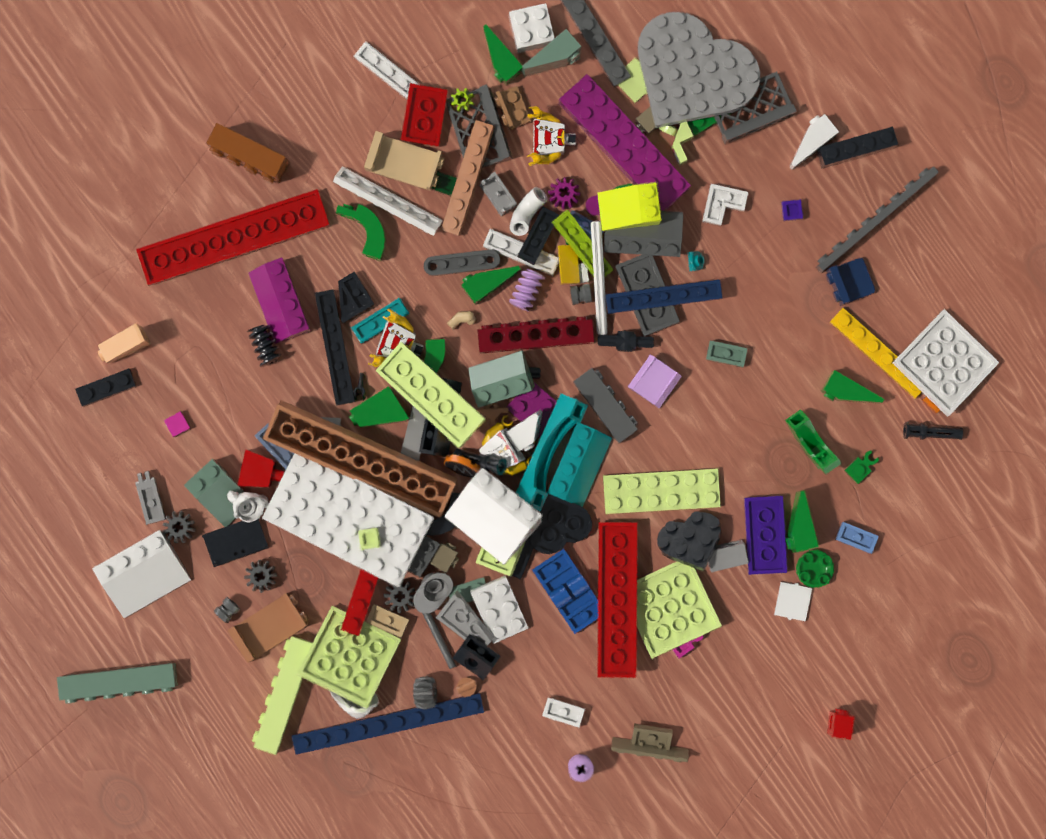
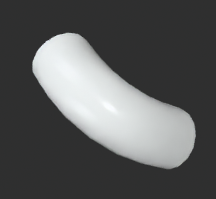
M534 187L516 207L510 222V231L517 236L525 235L535 213L548 201L547 195L542 189Z

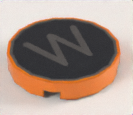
M448 455L444 460V465L449 470L464 477L473 478L481 470L478 464L475 463L474 466L471 464L470 459L459 455Z

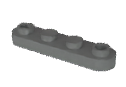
M494 250L431 256L425 260L424 270L430 276L491 270L499 265L500 257ZM493 257L494 262L488 263L487 258ZM433 263L437 265L435 270L430 269V265Z

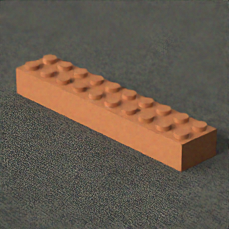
M282 400L278 403L263 437L264 440L349 478L358 479L394 498L437 517H441L457 481L456 477Z

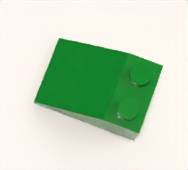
M805 490L798 491L795 494L787 531L788 538H785L787 549H790L793 553L819 547Z

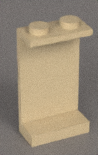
M376 131L364 168L366 171L431 191L432 186L436 187L439 177L436 173L438 168H442L444 158L441 151L436 153L386 137L383 133Z

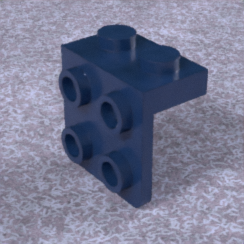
M857 258L839 266H833L827 270V281L829 285L832 284L834 299L836 302H839L840 306L875 292V287L862 258Z

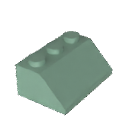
M523 350L468 368L471 390L478 408L532 391L535 387Z

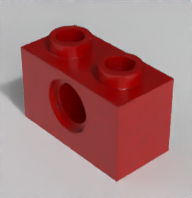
M835 708V712L830 711L827 728L829 736L852 740L854 716L849 714L850 711Z

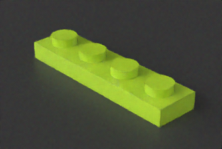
M566 210L552 223L594 277L592 241L571 213ZM603 256L605 278L614 269Z

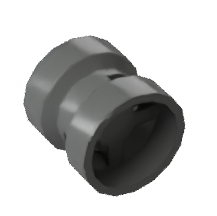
M583 284L582 287L570 286L572 305H577L580 302H592L589 284Z
M226 597L223 600V604L215 608L214 613L228 624L232 619V615L237 614L241 609L229 597Z

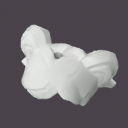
M229 491L227 494L228 500L233 503V516L236 519L240 518L244 522H252L259 519L263 514L264 508H267L269 505V499L265 495L250 492L238 494V492Z

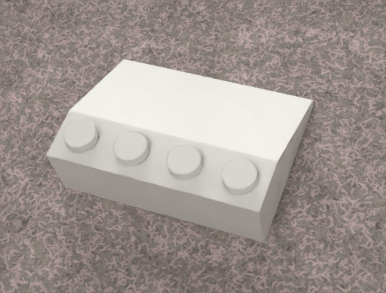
M483 468L468 483L445 515L446 519L503 565L506 564L542 523V515Z
M164 530L153 533L92 568L100 584L123 618L128 617L191 581L173 546L167 539L166 534L163 533Z

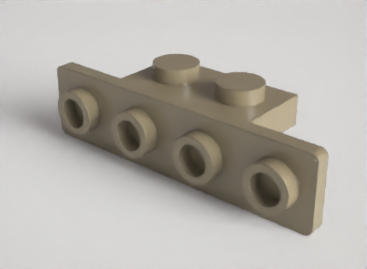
M634 724L631 740L612 738L611 750L618 753L650 756L656 759L674 760L675 762H688L689 758L687 748L670 746L673 734L672 729Z

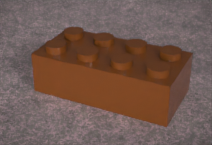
M218 123L215 124L206 142L213 155L219 158L225 156L231 164L237 167L241 164L249 173L253 175L259 173L264 180L272 184L274 181L280 182L289 165L285 156Z

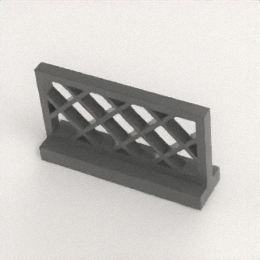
M778 72L760 78L759 84L763 82L764 84L763 86H758L761 89L759 97L752 98V100L757 101L753 110L743 107L738 111L736 117L722 114L721 120L719 115L714 116L724 144L794 116L797 112L794 104H791ZM775 78L777 83L775 91L765 87L767 81ZM763 90L774 94L771 103L760 99ZM776 95L784 98L786 105L781 107L774 105L773 102ZM758 103L769 106L767 113L761 114L756 112ZM741 110L752 113L750 120L743 121L738 119ZM724 117L734 120L733 126L726 130L722 124Z
M487 84L468 92V94H479L481 100L478 107L470 105V107L476 109L472 119L463 116L464 108H462L460 113L453 111L451 103L454 102V98L446 100L463 158L466 152L463 142L467 135L471 136L468 132L472 124L475 123L474 120L480 111L486 115L484 123L495 126L487 153L491 147L497 150L499 158L493 160L485 156L487 162L483 163L482 168L513 159L491 88ZM465 97L459 99L460 102H466L462 100L465 99ZM461 117L470 121L466 131L458 127Z

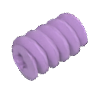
M527 269L528 271L521 272L525 278L518 279L522 285L515 286L519 292L512 293L516 299H510L509 302L513 306L529 312L526 307H533L529 301L536 300L532 294L539 293L535 287L542 286L538 280L545 279V277Z
M583 754L573 756L568 763L569 774L575 781L582 782L588 780L593 774V765L590 758ZM582 764H584L585 770L581 769L580 771H578L577 765L581 766Z

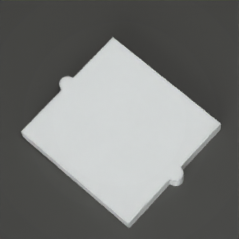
M780 582L774 615L787 617L788 620L806 621L812 588L798 586V583Z

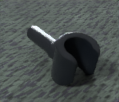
M360 373L358 387L354 389L355 400H357V395L362 394L363 401L366 399L365 389L363 388L364 373Z

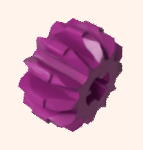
M567 177L563 178V183L557 178V185L554 183L550 184V187L554 190L548 191L549 195H554L549 201L553 202L556 200L554 205L556 208L559 204H562V210H565V204L571 209L573 207L571 201L577 204L578 200L575 197L580 196V192H576L579 189V185L572 187L574 180L571 179L569 183H566ZM565 189L568 190L567 194L569 196L565 195L564 197H561V192L559 191H565Z

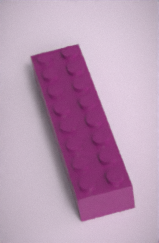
M588 74L559 99L558 104L634 185L656 182L660 211H666L690 189L691 185Z

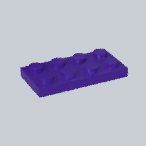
M783 496L744 498L748 575L787 573Z

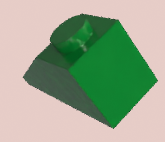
M485 24L483 31L495 72L494 77L499 83L504 82L505 85H508L522 73V65Z
M515 266L476 273L475 275L469 274L462 280L464 283L461 284V287L476 305L518 274L521 268Z
M836 370L831 372L821 392L825 393L823 396L830 401L835 399L837 401L878 404L884 401V398Z

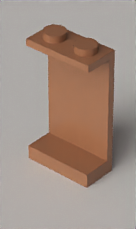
M285 593L282 597L227 630L247 663L308 626L307 621L309 619L303 610L300 612L296 605L299 603L293 594Z

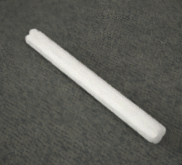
M601 221L591 222L597 334L606 335L607 314Z

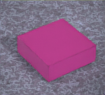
M181 411L164 420L173 437L190 429Z

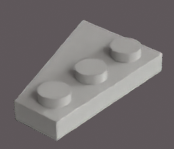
M458 590L436 617L464 640L471 634L488 646L494 638Z

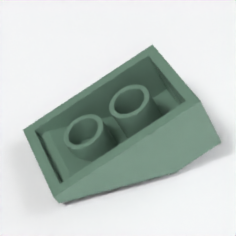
M565 29L522 66V74L526 77L566 67L569 63L573 65L580 59L581 45Z
M211 459L184 486L226 527L236 519L233 516V503L227 498L228 492L234 491L241 494L245 491L238 486L236 481L215 459Z

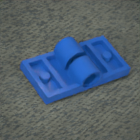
M562 549L532 569L574 634L598 619V599L565 549Z

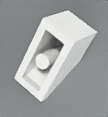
M541 409L505 433L517 452L522 449L526 452L535 446L533 442L538 439L543 413Z

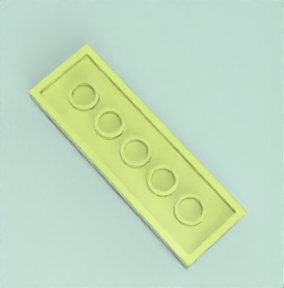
M402 342L375 370L458 448H461L486 420Z
M718 469L603 476L605 514L720 507Z

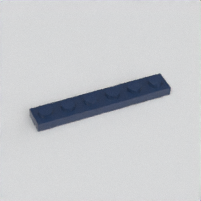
M719 279L606 294L605 296L608 314L719 300L722 299V290Z

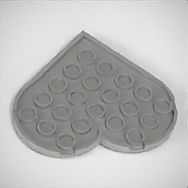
M669 12L652 19L640 34L638 58L655 128L735 112L745 107L757 92L760 82V70L753 54L746 47L735 41L726 39L713 40L705 24L690 14Z

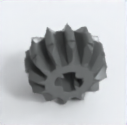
M174 511L172 512L173 518L166 516L169 523H163L162 525L168 527V529L164 530L163 533H170L167 539L171 540L174 537V543H178L179 539H181L182 543H185V536L190 539L193 537L189 531L195 532V528H190V525L195 524V521L188 522L191 515L187 514L184 517V511H180L179 516ZM181 522L180 525H183V530L177 532L178 529H175V525Z
M258 560V567L252 562L250 564L253 570L246 568L245 571L250 573V575L244 576V579H251L246 585L251 586L254 584L252 591H256L259 586L260 593H263L264 586L267 590L271 589L268 583L276 584V581L272 580L271 577H277V573L271 574L275 567L272 566L268 569L269 561H266L264 566H262V560ZM263 571L265 579L258 581L257 578L259 577H256V574Z
M403 581L400 587L392 584L394 589L387 586L386 590L391 592V594H384V597H390V600L385 602L386 605L391 602L393 603L390 610L393 611L398 606L397 612L401 613V606L404 607L406 612L409 610L406 605L407 603L410 606H414V603L410 601V599H414V595H410V593L414 592L415 588L408 591L409 582L406 583L405 587H403ZM399 591L405 594V598L401 602L397 601L398 598H395V594H398Z
M429 676L416 678L413 684L414 704L417 708L422 709L435 707L438 695L435 679Z

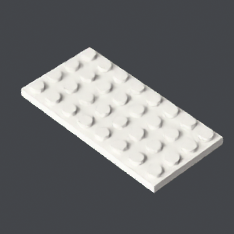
M295 453L262 517L272 524L397 587H400L434 517L358 479L349 478ZM379 528L381 547L361 550L358 530Z

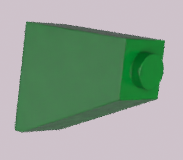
M389 386L351 409L352 415L349 416L355 426L359 425L361 428L407 422L409 420L408 415Z

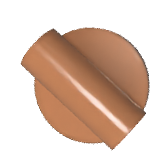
M465 677L458 682L456 688L460 695L469 697L475 693L477 686L474 679Z

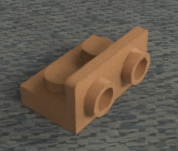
M517 86L502 92H496L494 101L497 109H502L503 115L501 119L504 126H508L509 130L531 122L527 116L528 112Z

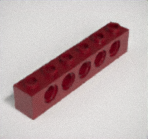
M587 316L577 317V321L561 318L557 319L555 323H550V320H540L538 324L531 325V322H520L519 326L505 323L500 324L499 328H493L492 325H483L481 329H477L479 353L594 344L592 319L588 320ZM575 326L579 329V334L571 336L568 333V329ZM552 328H557L560 331V336L552 338L549 335V331ZM518 331L522 334V339L520 341H513L511 334ZM531 331H540L541 337L537 340L530 337ZM495 333H500L503 336V340L500 343L492 341V336Z

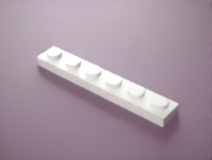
M342 167L334 177V183L433 236L443 220L345 167Z

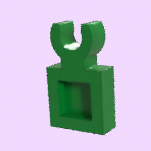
M871 450L864 454L863 460L857 457L844 470L856 484H859L871 472L868 466L874 465L879 461V458H875L873 461L868 459V456L872 453Z

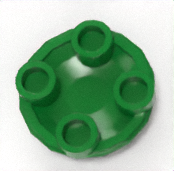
M810 550L803 553L798 559L796 574L799 580L806 586L812 588L826 586L834 574V563L832 558L825 552Z

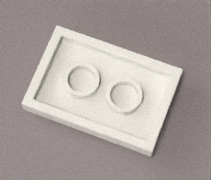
M502 576L470 591L486 628L494 637L492 639L493 644L528 629L506 576Z

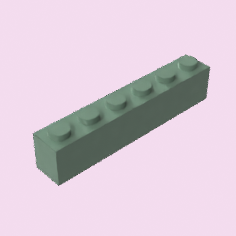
M175 663L57 677L59 701L65 700V703L77 702V698H84V701L96 700V696L102 695L104 699L115 698V694L123 693V697L133 696L136 691H142V694L154 693V689L168 692L173 691V687L178 686Z

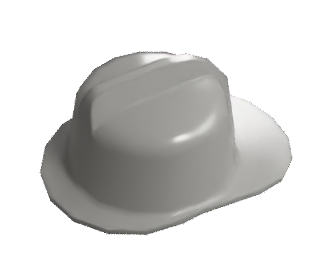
M430 573L423 578L413 600L414 606L419 612L431 613L440 607L453 589V582L449 575L445 573Z

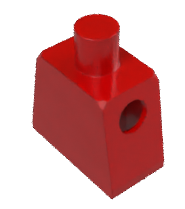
M245 450L238 486L271 488L272 480L280 482L285 471L275 469L276 461Z

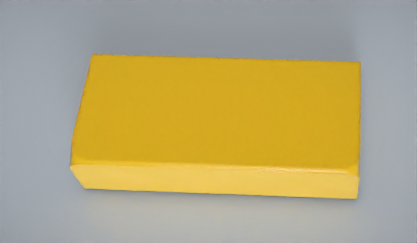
M558 245L561 285L579 284L578 256L569 245Z

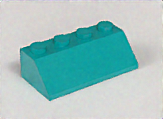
M577 422L547 493L583 507L612 437Z

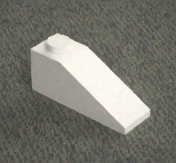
M825 114L822 117L817 115L809 122L811 125L808 127L791 162V170L839 133Z

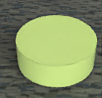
M673 125L659 127L660 130L672 136H676L678 128Z

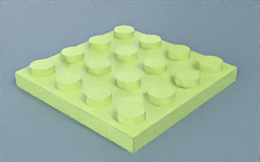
M675 562L637 580V629L651 659L722 627L695 568Z
M331 606L297 675L364 708H368L401 639L365 621L359 636L341 631L346 612Z

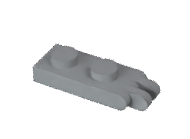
M145 471L146 479L144 480L142 473H138L139 481L135 483L146 525L166 520L155 477L151 478L150 472Z

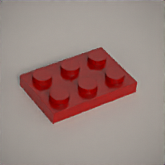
M413 83L409 84L401 141L439 147L448 90Z

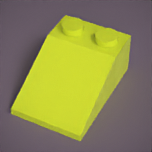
M656 182L597 193L602 231L659 225L661 222Z

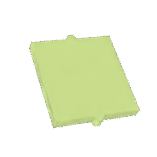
M634 58L625 67L631 77L618 84V86L636 103L644 94L647 95L640 62Z

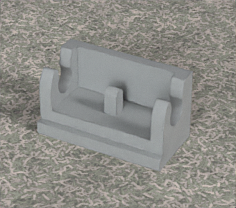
M496 172L490 174V177L486 180L481 181L479 186L500 216H503L517 206L516 201Z
M737 540L717 545L708 562L710 571L715 572L748 564L744 542Z

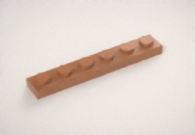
M475 120L441 230L458 236L461 235L495 126Z

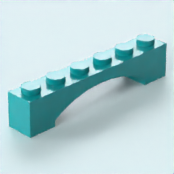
M562 393L556 402L515 493L532 508L541 511L548 496V493H546V478L554 452L565 434L577 422L581 423L588 405Z

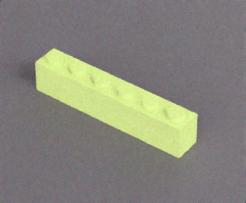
M291 636V639L286 640L283 649L286 650L285 656L280 658L277 666L280 669L279 674L274 676L271 687H274L272 695L268 694L265 705H267L266 712L261 713L258 722L261 724L260 730L255 731L252 742H255L254 748L274 755L278 753L303 677L298 676L297 673L313 642Z

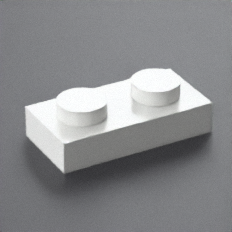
M548 697L542 716L579 728L585 709Z

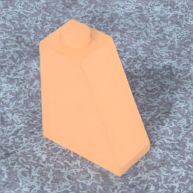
M136 323L99 344L100 350L98 354L102 361L111 364L151 343L144 328Z

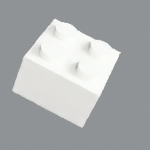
M546 3L509 12L517 53L544 48L554 40Z

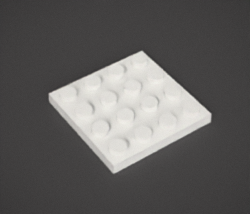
M945 309L893 361V364L947 417L952 414L999 363Z

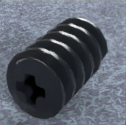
M260 325L247 331L253 332L249 335V339H255L251 344L255 347L258 346L254 352L260 354L257 360L263 361L259 365L260 367L277 362V359L281 356V353H275L279 347L272 346L276 339H269L273 332L266 331L271 327L270 325Z

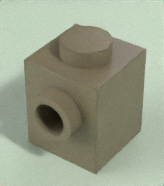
M448 542L445 545L441 543L430 564L447 573L450 566L454 568L459 560L456 557L458 554L455 551L456 547Z

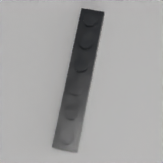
M334 289L316 292L315 298L336 406L354 403V392Z

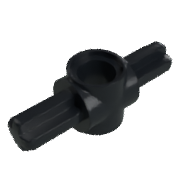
M618 331L616 335H598V346L616 347L617 351L634 352L635 348H653L654 337L636 336V333L632 331Z

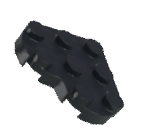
M548 494L541 511L537 510L542 515V523L529 536V542L540 553L549 555L563 549L566 542L576 543L589 535L592 528L591 517L585 508Z
M698 511L693 512L685 523L669 521L658 534V548L667 558L704 571L721 537L720 521L710 513Z

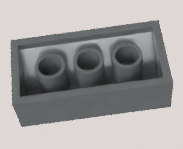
M660 211L661 222L659 225L605 231L604 252L680 257L683 212Z

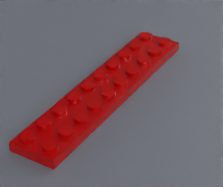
M316 189L138 248L136 251L147 285L151 286L328 227L330 224L319 191Z

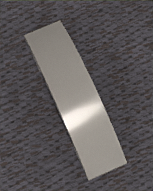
M413 406L401 453L420 461L421 453L419 448L425 416Z

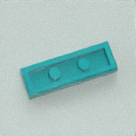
M400 297L351 327L361 344L384 330L387 320L383 316H390V312L387 311L388 308L403 317L410 314Z

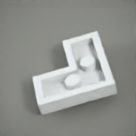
M711 184L702 222L721 226L725 208L744 212L748 192Z

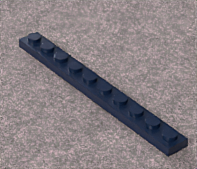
M478 693L469 697L438 702L435 707L430 709L416 707L292 735L295 755L484 713L481 695Z

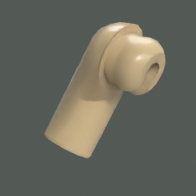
M462 311L456 313L447 324L454 330L461 322H467L469 325L474 324L476 317L470 311Z

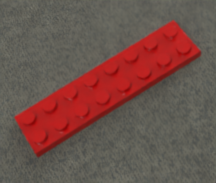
M599 522L597 678H636L637 523Z

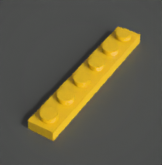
M842 308L830 323L908 394L916 399L921 391L893 364V361L898 356L847 310Z

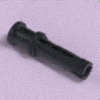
M905 422L903 438L915 437L924 440L926 437L962 440L963 428L927 426L925 423L919 425Z
M458 448L453 453V455L468 458L471 464L475 465L476 463L487 472L494 471L497 475L504 474L507 468L506 459H497L490 454L483 456Z

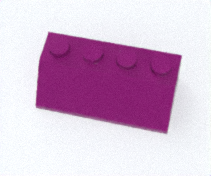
M282 257L265 263L248 273L267 325L271 326L269 330L273 332L272 338L276 339L275 344L311 331L285 260Z

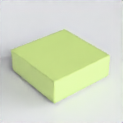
M379 528L358 530L361 550L381 547Z

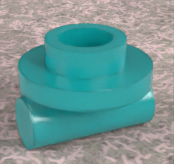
M699 251L688 252L689 272L701 270L705 263L703 255Z

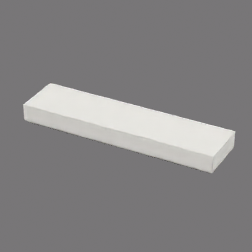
M366 41L354 55L355 59L406 99L409 84L420 85Z
M492 229L489 230L483 244L484 248L494 250L498 254L551 276L554 275L559 263L557 256L542 251L535 265H532L517 257L524 244L523 242Z

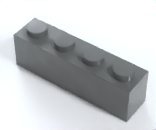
M591 368L574 380L573 383L619 444L638 430L636 427L638 423L632 415L628 417L625 413L627 408L622 401L619 400L617 402L613 397L615 392L609 384L605 386L602 382L604 378L598 369L594 371Z

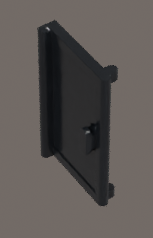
M259 519L252 522L240 521L202 535L213 567L269 548Z

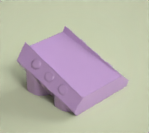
M649 355L628 387L657 408H660L682 376L656 357Z

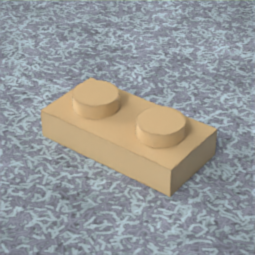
M374 604L366 622L402 637L409 619Z

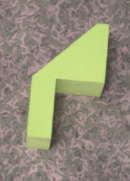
M687 122L680 123L671 148L679 166L688 160L681 144L693 138Z

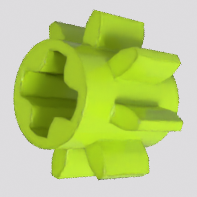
M457 88V93L451 95L454 98V102L451 105H458L457 110L459 112L462 108L469 111L468 107L474 105L471 101L474 94H468L467 88L464 91H460ZM465 97L466 102L461 103L459 99Z

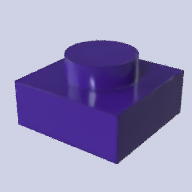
M801 200L781 202L783 221L803 219Z

